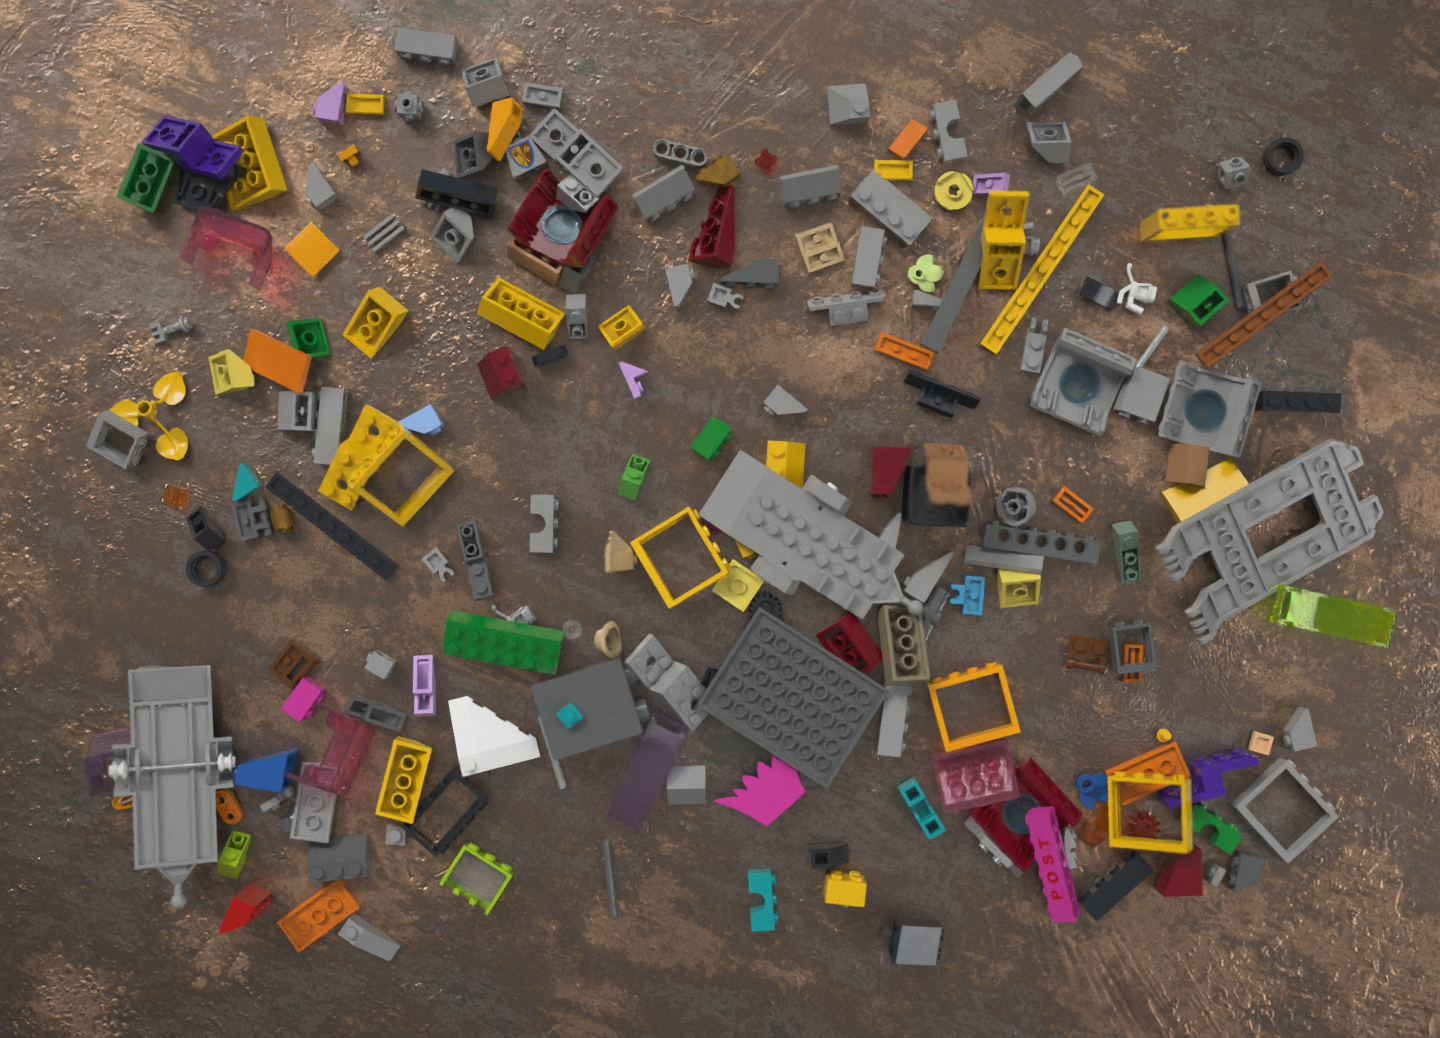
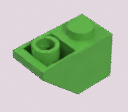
M632 454L621 478L617 492L618 495L636 500L650 460Z

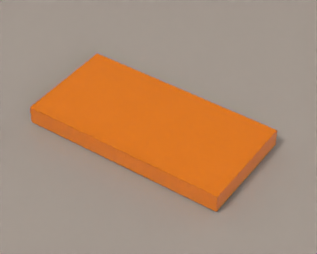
M250 329L243 361L251 367V370L297 393H303L312 356L256 329Z
M1175 740L1104 771L1107 776L1115 774V771H1125L1126 775L1143 772L1145 776L1161 773L1165 774V777H1172V775H1184V778L1191 777ZM1120 782V805L1123 807L1170 785Z
M333 880L276 923L296 951L300 953L359 910L361 905L343 880Z

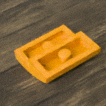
M312 221L284 247L312 277L340 251Z

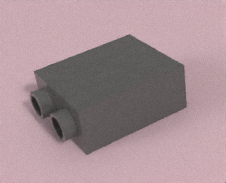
M623 655L613 660L608 659L535 682L531 686L554 761L642 734L645 730L644 722L652 720L646 698L636 700L632 686L641 682L624 663ZM570 702H573L584 717L567 729L556 713Z

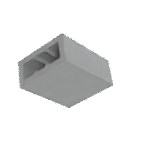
M1134 366L1131 375H1127L1122 382L1113 410L1118 411V415L1125 418L1135 417L1136 422L1147 425L1148 422H1155L1170 378Z

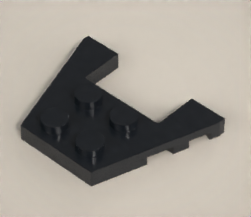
M178 164L177 167L180 170L179 179H176L175 203L210 217L245 168L234 164L228 171V174L221 180L184 171Z

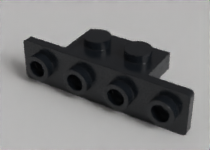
M909 370L904 380V383L921 389L916 405L950 418L954 416L957 404L976 409L981 400V397L976 396L974 393L942 383L919 372Z

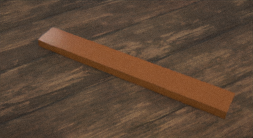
M1322 261L1317 263L1195 353V356L1205 369H1209L1333 277Z

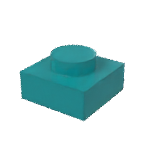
M570 702L556 713L567 729L584 717L573 702Z

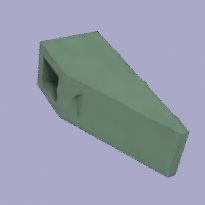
M1131 520L1112 524L1113 543L1121 583L1127 584L1141 581L1138 530Z

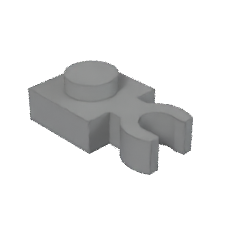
M713 283L707 302L724 308L729 303L732 308L739 309L740 306L736 305L734 300L737 298L743 300V296L740 294L731 295L732 289Z
M435 547L422 558V561L433 574L437 571L439 572V577L443 582L447 581L444 577L445 572H449L452 576L455 575L453 569L445 566L449 560L438 547Z
M291 786L260 805L263 812L268 809L272 812L282 806L280 804L281 801L296 792Z

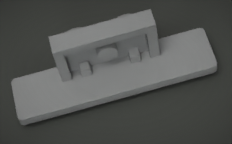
M871 289L869 292L862 293L855 291L847 295L834 294L826 298L814 297L812 300H807L809 311L828 309L830 326L868 321L867 303L885 301L886 298L883 290Z
M971 816L964 822L981 841L980 847L985 852L991 851L995 855L993 859L998 865L1002 866L1004 864L1017 877L1023 873Z

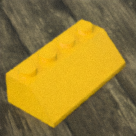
M499 277L482 296L477 314L543 350L552 341L566 314Z
M768 440L766 466L802 489L806 444Z
M400 736L394 739L375 815L413 824L432 748L416 740Z

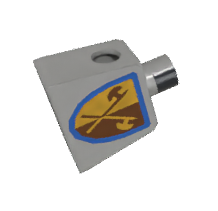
M517 131L511 141L512 144L506 150L515 181L548 167L547 161L529 136L522 139L519 131Z

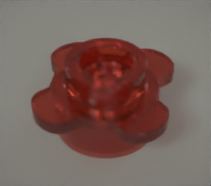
M763 149L759 158L755 159V165L760 166L765 172H770L771 167L778 159L776 155H771L767 149Z

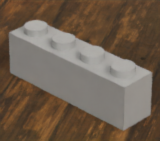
M321 386V391H318L317 401L319 402V410L315 414V420L318 422L317 429L314 430L313 434L316 443L315 448L312 449L314 463L331 465L340 444L344 442L349 390Z
M884 679V687L889 690V693L881 704L876 753L877 755L901 757V753L905 751V741L902 740L903 733H907L908 723L905 722L906 714L909 715L910 703H907L908 695L911 696L912 684L886 686Z

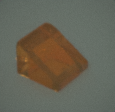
M166 484L162 503L185 508L189 490Z

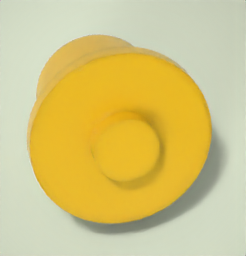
M1160 729L1157 732V739L1160 742H1166L1172 738L1171 733L1166 729Z

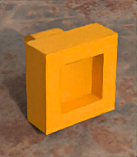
M355 143L337 154L341 162L347 159L352 167L359 163L354 155L359 151Z

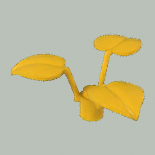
M176 371L165 375L155 384L153 395L161 400H152L151 402L143 400L138 404L130 400H123L115 404L110 411L136 426L139 425L138 418L141 416L151 419L165 432L156 441L157 451L165 458L179 461L184 458L188 450L187 435L179 428H173L168 432L155 418L157 414L155 405L162 404L164 401L169 405H176L186 395V386L182 374Z

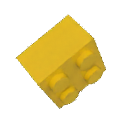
M839 869L825 871L823 889L825 903L864 907L867 885L864 875H861L858 871L842 873Z

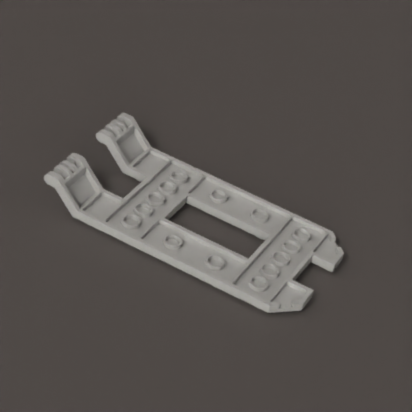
M1329 439L1174 525L1164 542L1156 546L1158 554H1164L1170 550L1167 555L1162 556L1161 561L1164 564L1165 570L1169 571L1177 567L1176 570L1168 574L1172 582L1184 577L1193 559L1207 551L1210 552L1221 579L1202 589L1193 606L1185 610L1187 618H1193L1198 615V617L1190 621V625L1193 627L1195 634H1200L1197 637L1199 644L1203 645L1213 640L1222 621L1373 538L1376 532L1374 529L1378 519L1381 520L1384 513L1379 499L1376 495L1372 494L1359 502L1347 474L1364 464L1358 447ZM1311 494L1322 523L1257 559L1245 530Z

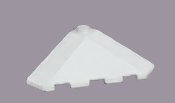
M466 696L448 701L463 777L541 757L536 737L531 734L528 736L519 731V727L508 720L505 722L496 717V713L484 706L482 708L473 703V699Z

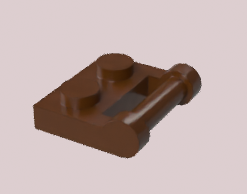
M1069 634L1065 668L1072 669L1073 667L1097 671V674H1104L1109 640ZM1073 655L1098 658V663L1073 660Z
M292 639L268 670L294 690L301 679L305 677L313 665L318 664L320 659L295 639ZM305 657L308 661L295 677L291 679L288 675L301 659Z

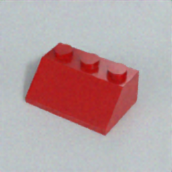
M253 883L249 884L233 897L218 933H227L247 925L253 919L256 920L259 914L262 915L264 910L269 908L272 899H270L272 892Z

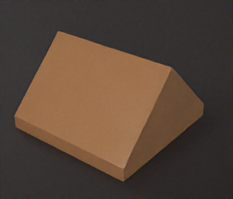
M1170 444L1165 482L1205 486L1210 447L1192 444Z

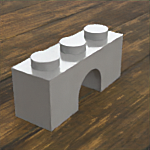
M956 99L933 104L931 111H929V117L935 126L933 137L934 141H938V160L942 161V165L965 161L967 151L964 137L955 139L947 133V126L958 123L960 119Z
M531 495L530 514L543 516L546 525L543 531L530 533V552L554 553L555 549H558V537H555V530L559 528V518H556V510H559V499H556V495Z

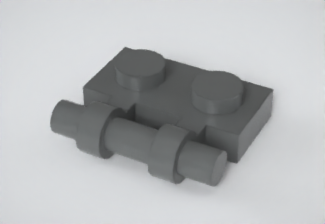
M264 497L257 498L258 506L253 507L252 500L231 504L239 542L259 538L260 529H264L265 536L273 534L271 529L273 524L269 520L267 511L269 507L265 503ZM260 512L262 523L257 524L255 513Z

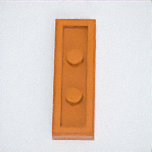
M883 332L880 333L874 351L928 371L935 354L932 351Z

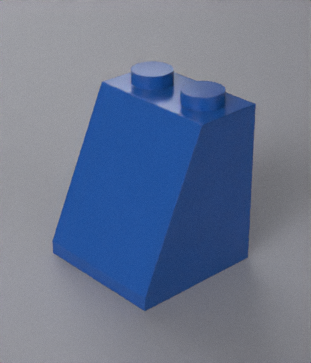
M293 748L249 759L238 765L234 771L235 785L278 793L283 792L292 785L298 749Z

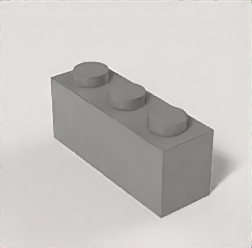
M398 27L395 52L401 59L411 60V58H417L425 63H430V60L438 61V64L446 66L449 63L455 64L458 47L456 36Z
M861 227L850 286L874 289L875 285H879L880 274L877 271L878 266H882L884 255L881 254V248L886 245L887 236L884 235L885 230Z

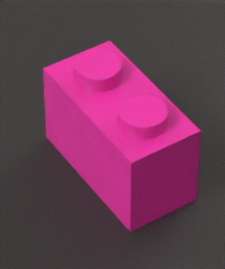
M309 676L303 677L281 710L298 722L305 719L308 720L314 713L312 709L315 704L319 705L324 699L325 695L323 693L326 688Z

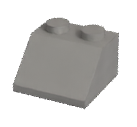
M497 57L461 70L464 85L473 108L485 106L491 101L502 100L510 95Z

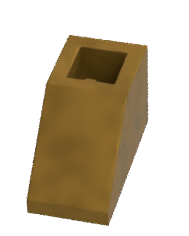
M727 154L724 157L720 155L712 161L713 164L707 168L705 166L697 172L696 182L714 187H726L740 178V172Z

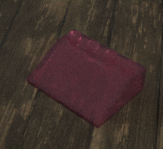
M1004 737L950 752L943 750L929 753L944 814L1020 797L1008 740Z

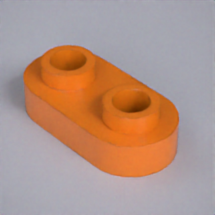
M219 788L215 792L216 808L227 824L233 825L238 823L243 816L241 806L230 789ZM229 813L233 814L234 818H231Z

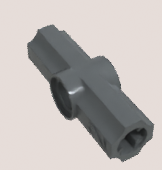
M934 586L927 602L923 604L922 620L925 642L932 628L938 623L942 614L941 610L950 594L937 586Z

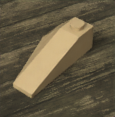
M609 531L608 544L605 551L606 572L634 569V565H638V556L636 553L634 554V549L616 531Z

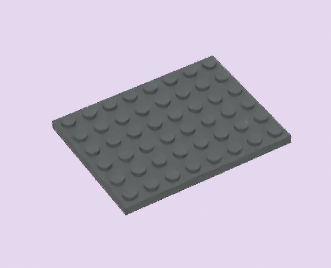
M759 607L696 705L827 789L889 693V690Z

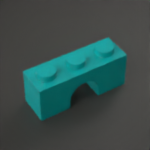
M914 777L897 786L929 840L946 831Z
M771 868L748 870L749 893H759L765 899L761 906L750 908L752 932L775 930L774 924H778L777 912L773 911V905H777L776 893H772V886H776L775 874H771Z

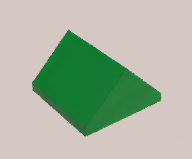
M322 318L286 322L293 348L312 356L311 360L331 355Z

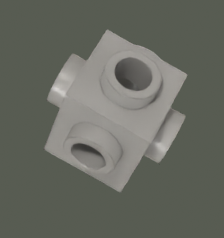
M405 91L403 94L397 95L394 109L401 119L405 121L421 120L423 101L414 92Z
M1242 157L1219 162L1218 179L1225 189L1248 183L1251 168Z

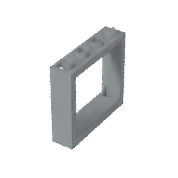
M1279 758L1239 794L1230 805L1282 861L1289 864L1339 816L1334 812L1336 808L1330 802H1325L1321 798L1323 794L1317 788H1312L1308 784L1310 780L1304 774H1299L1295 770L1297 766L1290 759ZM1284 770L1296 780L1326 813L1287 850L1278 843L1245 807Z

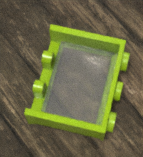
M466 842L439 885L443 886V884H446L453 889L455 895H463L470 900L469 903L475 906L477 904L485 909L484 914L488 915L514 872L511 871L512 868L506 863L500 864L497 862L496 857L492 854L481 852L478 845Z

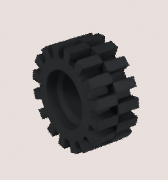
M766 592L757 594L749 603L748 613L750 619H752L762 603L771 604L773 607L771 615L779 620L781 619L783 607L780 600L773 594Z

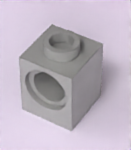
M376 650L373 653L370 652L366 657L365 662L367 664L365 669L382 679H386L390 676L397 660Z

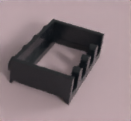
M454 766L417 807L413 824L404 822L401 828L435 857L439 853L443 855L450 847L448 844L452 838L456 840L463 832L461 828L465 824L469 826L475 819V812L477 810L481 812L488 804L486 800L489 795L484 793L466 776L463 777L462 773ZM457 778L478 799L436 844L414 824L449 784Z

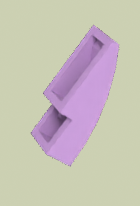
M433 655L413 657L414 714L417 717L436 716V683Z

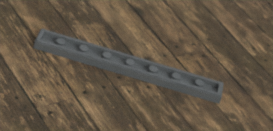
M985 214L920 346L936 354L939 353L980 269L983 257L981 234Z

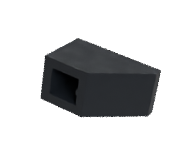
M848 843L811 844L810 860L812 869L832 868L849 863Z

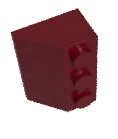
M850 611L816 634V637L827 651L863 674L873 669L883 660L881 650L856 616Z

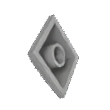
M865 83L827 86L830 126L868 123L870 111Z
M1027 122L1032 147L1049 163L1060 164L1069 162L1072 141L1066 122Z
M451 207L443 212L430 238L456 263L461 261L474 235L471 216L466 211Z

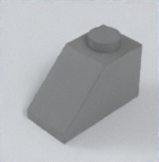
M313 162L310 163L305 192L309 197L306 199L313 208L316 206L322 210L338 199L339 196L318 166Z
M688 264L665 269L675 309L680 307L693 285L692 280L695 279L693 268H688Z
M779 385L775 387L763 402V405H765L763 409L772 416L773 414L777 416L802 414L807 411L806 407Z
M1302 706L1296 709L1284 729V745L1294 752L1317 747L1309 709Z

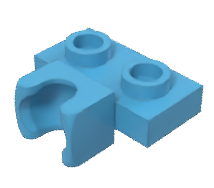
M965 575L964 585L950 584L949 587L957 590L958 596L949 598L948 603L963 604L962 614L982 615L985 577Z

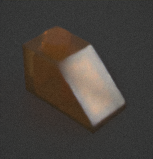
M1104 802L1083 823L1077 836L1091 849L1106 841L1109 835V808Z

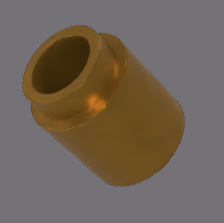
M285 504L270 508V517L274 530L279 531L280 534L291 531L290 527L294 525L289 508H286Z

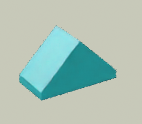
M239 463L232 497L233 501H243L264 487L251 466L247 463Z

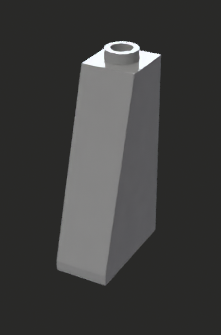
M1069 52L1025 90L1015 104L1029 117L1083 67L1081 59Z

